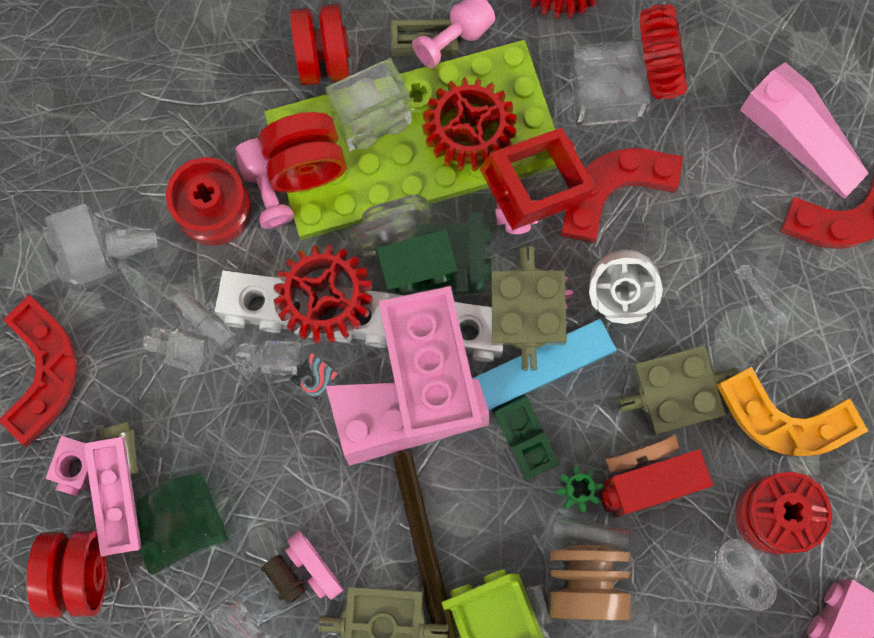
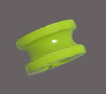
M420 78L407 81L401 91L402 104L410 113L422 114L425 110L429 109L428 101L432 98V88L427 81ZM413 91H420V95H422L421 102H415L414 98L410 100Z

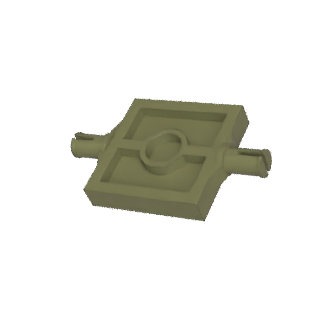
M525 246L519 248L520 268L513 271H491L492 346L510 345L522 349L521 370L528 371L530 357V371L537 370L536 349L546 345H566L565 271H543L535 268V248L529 246L527 260Z
M705 346L633 365L638 381L637 394L618 398V405L632 402L630 405L619 407V410L623 414L624 412L642 408L649 419L653 435L726 416L720 398V391L716 384L725 380V376L738 373L736 367H733L732 369L716 373L710 364Z
M348 587L347 605L342 618L320 616L319 623L333 624V626L318 625L319 632L341 633V638H448V634L433 633V631L448 632V624H426L423 613L425 592Z

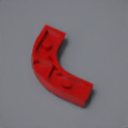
M628 148L616 150L597 158L585 168L590 172L596 188L582 204L565 211L560 236L595 243L604 202L615 190L623 187L643 186L675 193L678 189L683 156L649 149Z
M874 174L866 197L855 209L836 211L794 197L789 203L780 232L820 247L832 249L852 248L874 239Z
M28 295L3 319L27 343L35 357L36 372L33 383L26 393L0 418V423L21 445L26 447L63 411L73 392L77 375L76 353L68 333L31 295Z

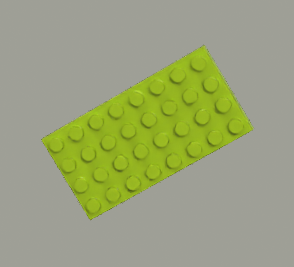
M525 40L441 62L433 69L427 66L264 111L268 125L283 117L305 112L326 113L333 117L339 138L336 144L341 146L346 162V171L335 181L308 191L287 192L300 240L489 188L480 171L483 165L482 162L478 163V170L475 172L472 171L471 164H465V168L460 172L457 161H454L447 167L444 164L445 155L436 159L433 155L435 147H427L426 138L428 136L423 134L422 126L426 123L423 120V113H410L402 104L401 91L403 85L411 79L420 78L427 81L432 88V98L437 99L436 91L438 88L448 92V83L450 81L454 82L458 87L461 86V80L465 77L468 80V85H474L475 80L479 77L482 82L481 87L484 88L493 82L495 85L494 94L504 90L506 94L504 102L512 101L513 111L511 113L517 116V122L513 125L517 129L516 137L510 139L512 145L555 130ZM413 91L410 100L414 98L415 102H421L422 95H420V91ZM470 104L474 107H481L479 105ZM453 108L445 115L441 122L442 128L449 125L450 120L456 118V108ZM497 122L490 124V128L483 131L484 142H487L498 129ZM463 141L456 142L460 145L470 146L468 143ZM548 150L511 163L519 179L557 169Z

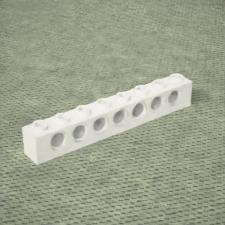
M222 271L215 313L221 320H224L225 325L230 327L245 328L246 324L259 325V329L262 331L280 333L281 328L287 329L286 326L289 320L281 321L278 313L283 308L276 307L273 300L281 295L275 293L273 287L275 284L285 282L274 277ZM337 286V290L342 292L345 298L352 299L353 288ZM328 288L323 293L318 291L316 293L319 300H321L323 295L331 296ZM296 289L295 302L300 303L299 312L306 317L309 311L307 305L310 298L304 295L302 290ZM367 291L365 293L372 295L373 303L362 306L367 308L372 315L371 320L359 329L353 328L350 324L346 326L349 332V337L347 338L342 336L340 330L334 332L335 341L350 343L351 338L366 340V345L385 348L387 341L379 301L405 295ZM253 298H265V303L261 309L256 311L248 310L249 302ZM454 302L460 328L472 326L478 332V336L473 340L463 339L466 354L472 355L473 360L480 362H493L494 358L501 359L503 345L492 346L491 307ZM336 310L334 317L338 316L342 312ZM300 328L294 332L295 335L299 336ZM311 331L310 335L308 336V338H313V336H312V335H313V332H312V331Z

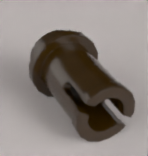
M281 554L276 555L261 567L262 572L266 574L279 592L280 596L278 599L280 601L284 600L287 605L293 603L306 592L302 586L304 581L302 579L298 581L282 559Z

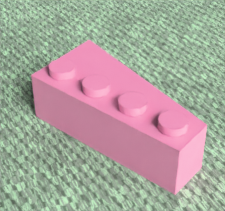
M472 379L482 427L488 426L489 411L479 379ZM395 383L326 386L343 454L349 466L467 432L463 431L407 443Z

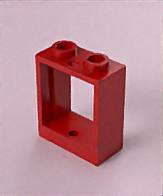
M563 128L491 152L480 168L512 231L582 204L596 188L590 172L584 168L576 153L573 142L568 139ZM548 150L569 189L532 203L511 163Z
M698 449L613 476L602 483L604 490H601L599 493L605 511H612L613 517L617 518L712 487L713 483L702 453Z

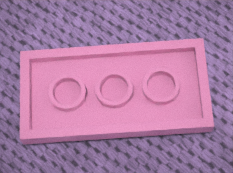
M451 286L379 301L407 443L481 428V415Z

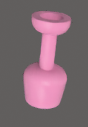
M463 0L455 4L450 11L452 25L433 39L428 36H418L412 41V46L421 62L433 69L441 60L440 50L458 36L468 41L479 39L495 22L494 11L487 0Z
M258 138L239 144L235 148L239 175L246 182L258 184L266 207L260 214L259 221L261 227L264 229L275 228L293 220L295 216L292 209L287 205L279 204L276 193L270 185L266 171V165L269 161L263 158Z

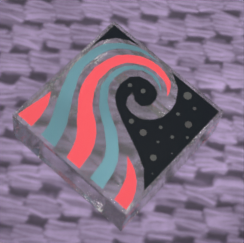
M311 352L289 378V381L318 403L327 393L326 386H332L340 377V374Z

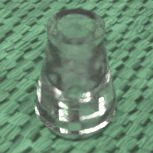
M113 226V229L104 230L108 258L117 257V260H121L151 249H158L155 228Z

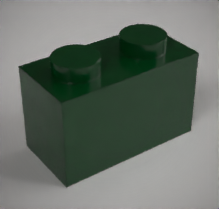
M447 229L375 248L386 289H394L396 294L416 290L415 283L429 279L430 285L451 280L450 273L458 271Z

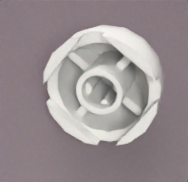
M623 249L610 252L597 262L591 272L589 295L592 306L596 311L598 309L600 313L604 314L605 318L611 322L629 324L641 321L647 317V313L652 311L654 306L656 309L661 301L663 288L659 271L649 257L638 251Z

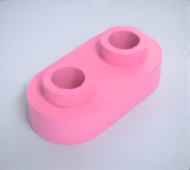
M300 530L287 539L290 547L285 550L298 568L304 564L312 575L308 583L320 598L327 595L332 600L344 591L337 578Z

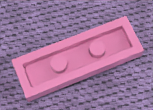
M125 437L84 443L101 557L141 549Z

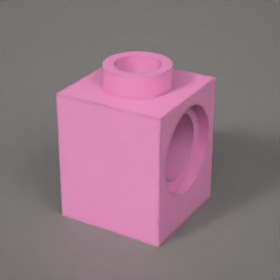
M61 436L45 478L57 482L55 490L75 496L78 495L79 490L91 492L83 442ZM80 459L82 463L81 471L77 476L71 477L69 467L74 460Z

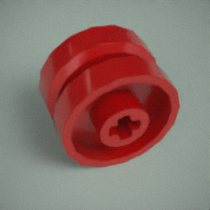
M339 3L321 6L319 10V29H316L313 13L308 7L291 9L292 37L301 85L320 84L322 80L321 62L324 61L328 77L332 82L350 80L348 66L350 51L346 25L343 26Z
M320 112L297 113L276 120L261 130L258 141L264 160L269 161L266 165V171L272 189L288 193L308 191L329 184L344 174L347 166L342 148L336 144L339 138L333 117Z
M202 157L189 160L177 168L169 179L165 193L167 208L184 233L197 243L210 246L229 243L240 236L249 224L252 212L250 195L235 169L221 159Z
M76 531L70 538L63 532H42L36 537L31 547L26 577L27 597L30 609L35 617L60 618L66 611L73 617H95L98 614L106 591L107 556L101 557L97 531Z

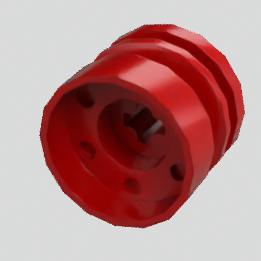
M793 471L769 475L747 485L738 497L735 508L737 528L744 540L756 550L771 555L807 552L821 544L830 530L833 516L830 499L821 485L809 476ZM785 506L792 508V511L789 513L791 518L789 520H785L783 517L786 513Z

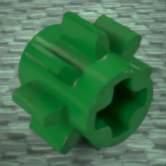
M574 466L572 470L573 477L569 478L565 474L559 476V479L565 485L564 488L557 490L555 493L559 496L564 495L567 499L564 505L565 509L575 504L578 505L580 513H584L586 511V501L594 505L599 504L600 501L594 496L595 490L602 488L603 484H594V481L591 479L594 475L593 469L585 475L580 474L578 466ZM582 481L586 484L583 490L587 493V496L581 495L576 498L572 495L574 487L571 485V482L577 484Z

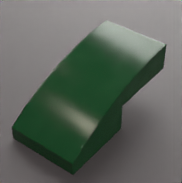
M525 394L492 409L508 446L526 480L559 465L545 431L541 429L531 403Z

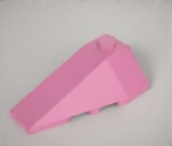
M786 62L772 70L749 94L741 107V112L842 198L845 199L869 174L812 84Z

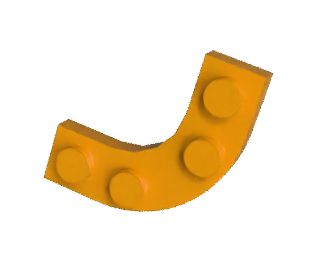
M752 367L746 368L716 384L741 429L759 445L779 454L788 456L820 455L830 452L868 432L850 398L844 399L822 412L804 419L791 418L782 413L769 399Z

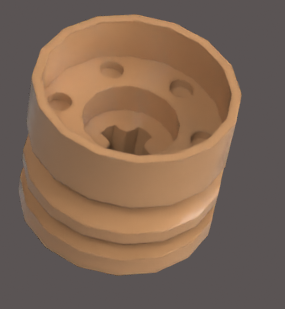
M571 545L560 550L550 551V561H567V570H550L551 577L567 580V588L550 592V618L632 620L631 593L615 590L613 587V581L631 578V572L613 571V562H631V552H622L603 545Z

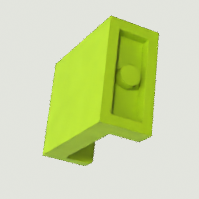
M505 569L485 576L484 581L486 584L473 589L471 584H467L450 591L452 598L441 602L444 610H451L461 638H544L520 575L506 574Z

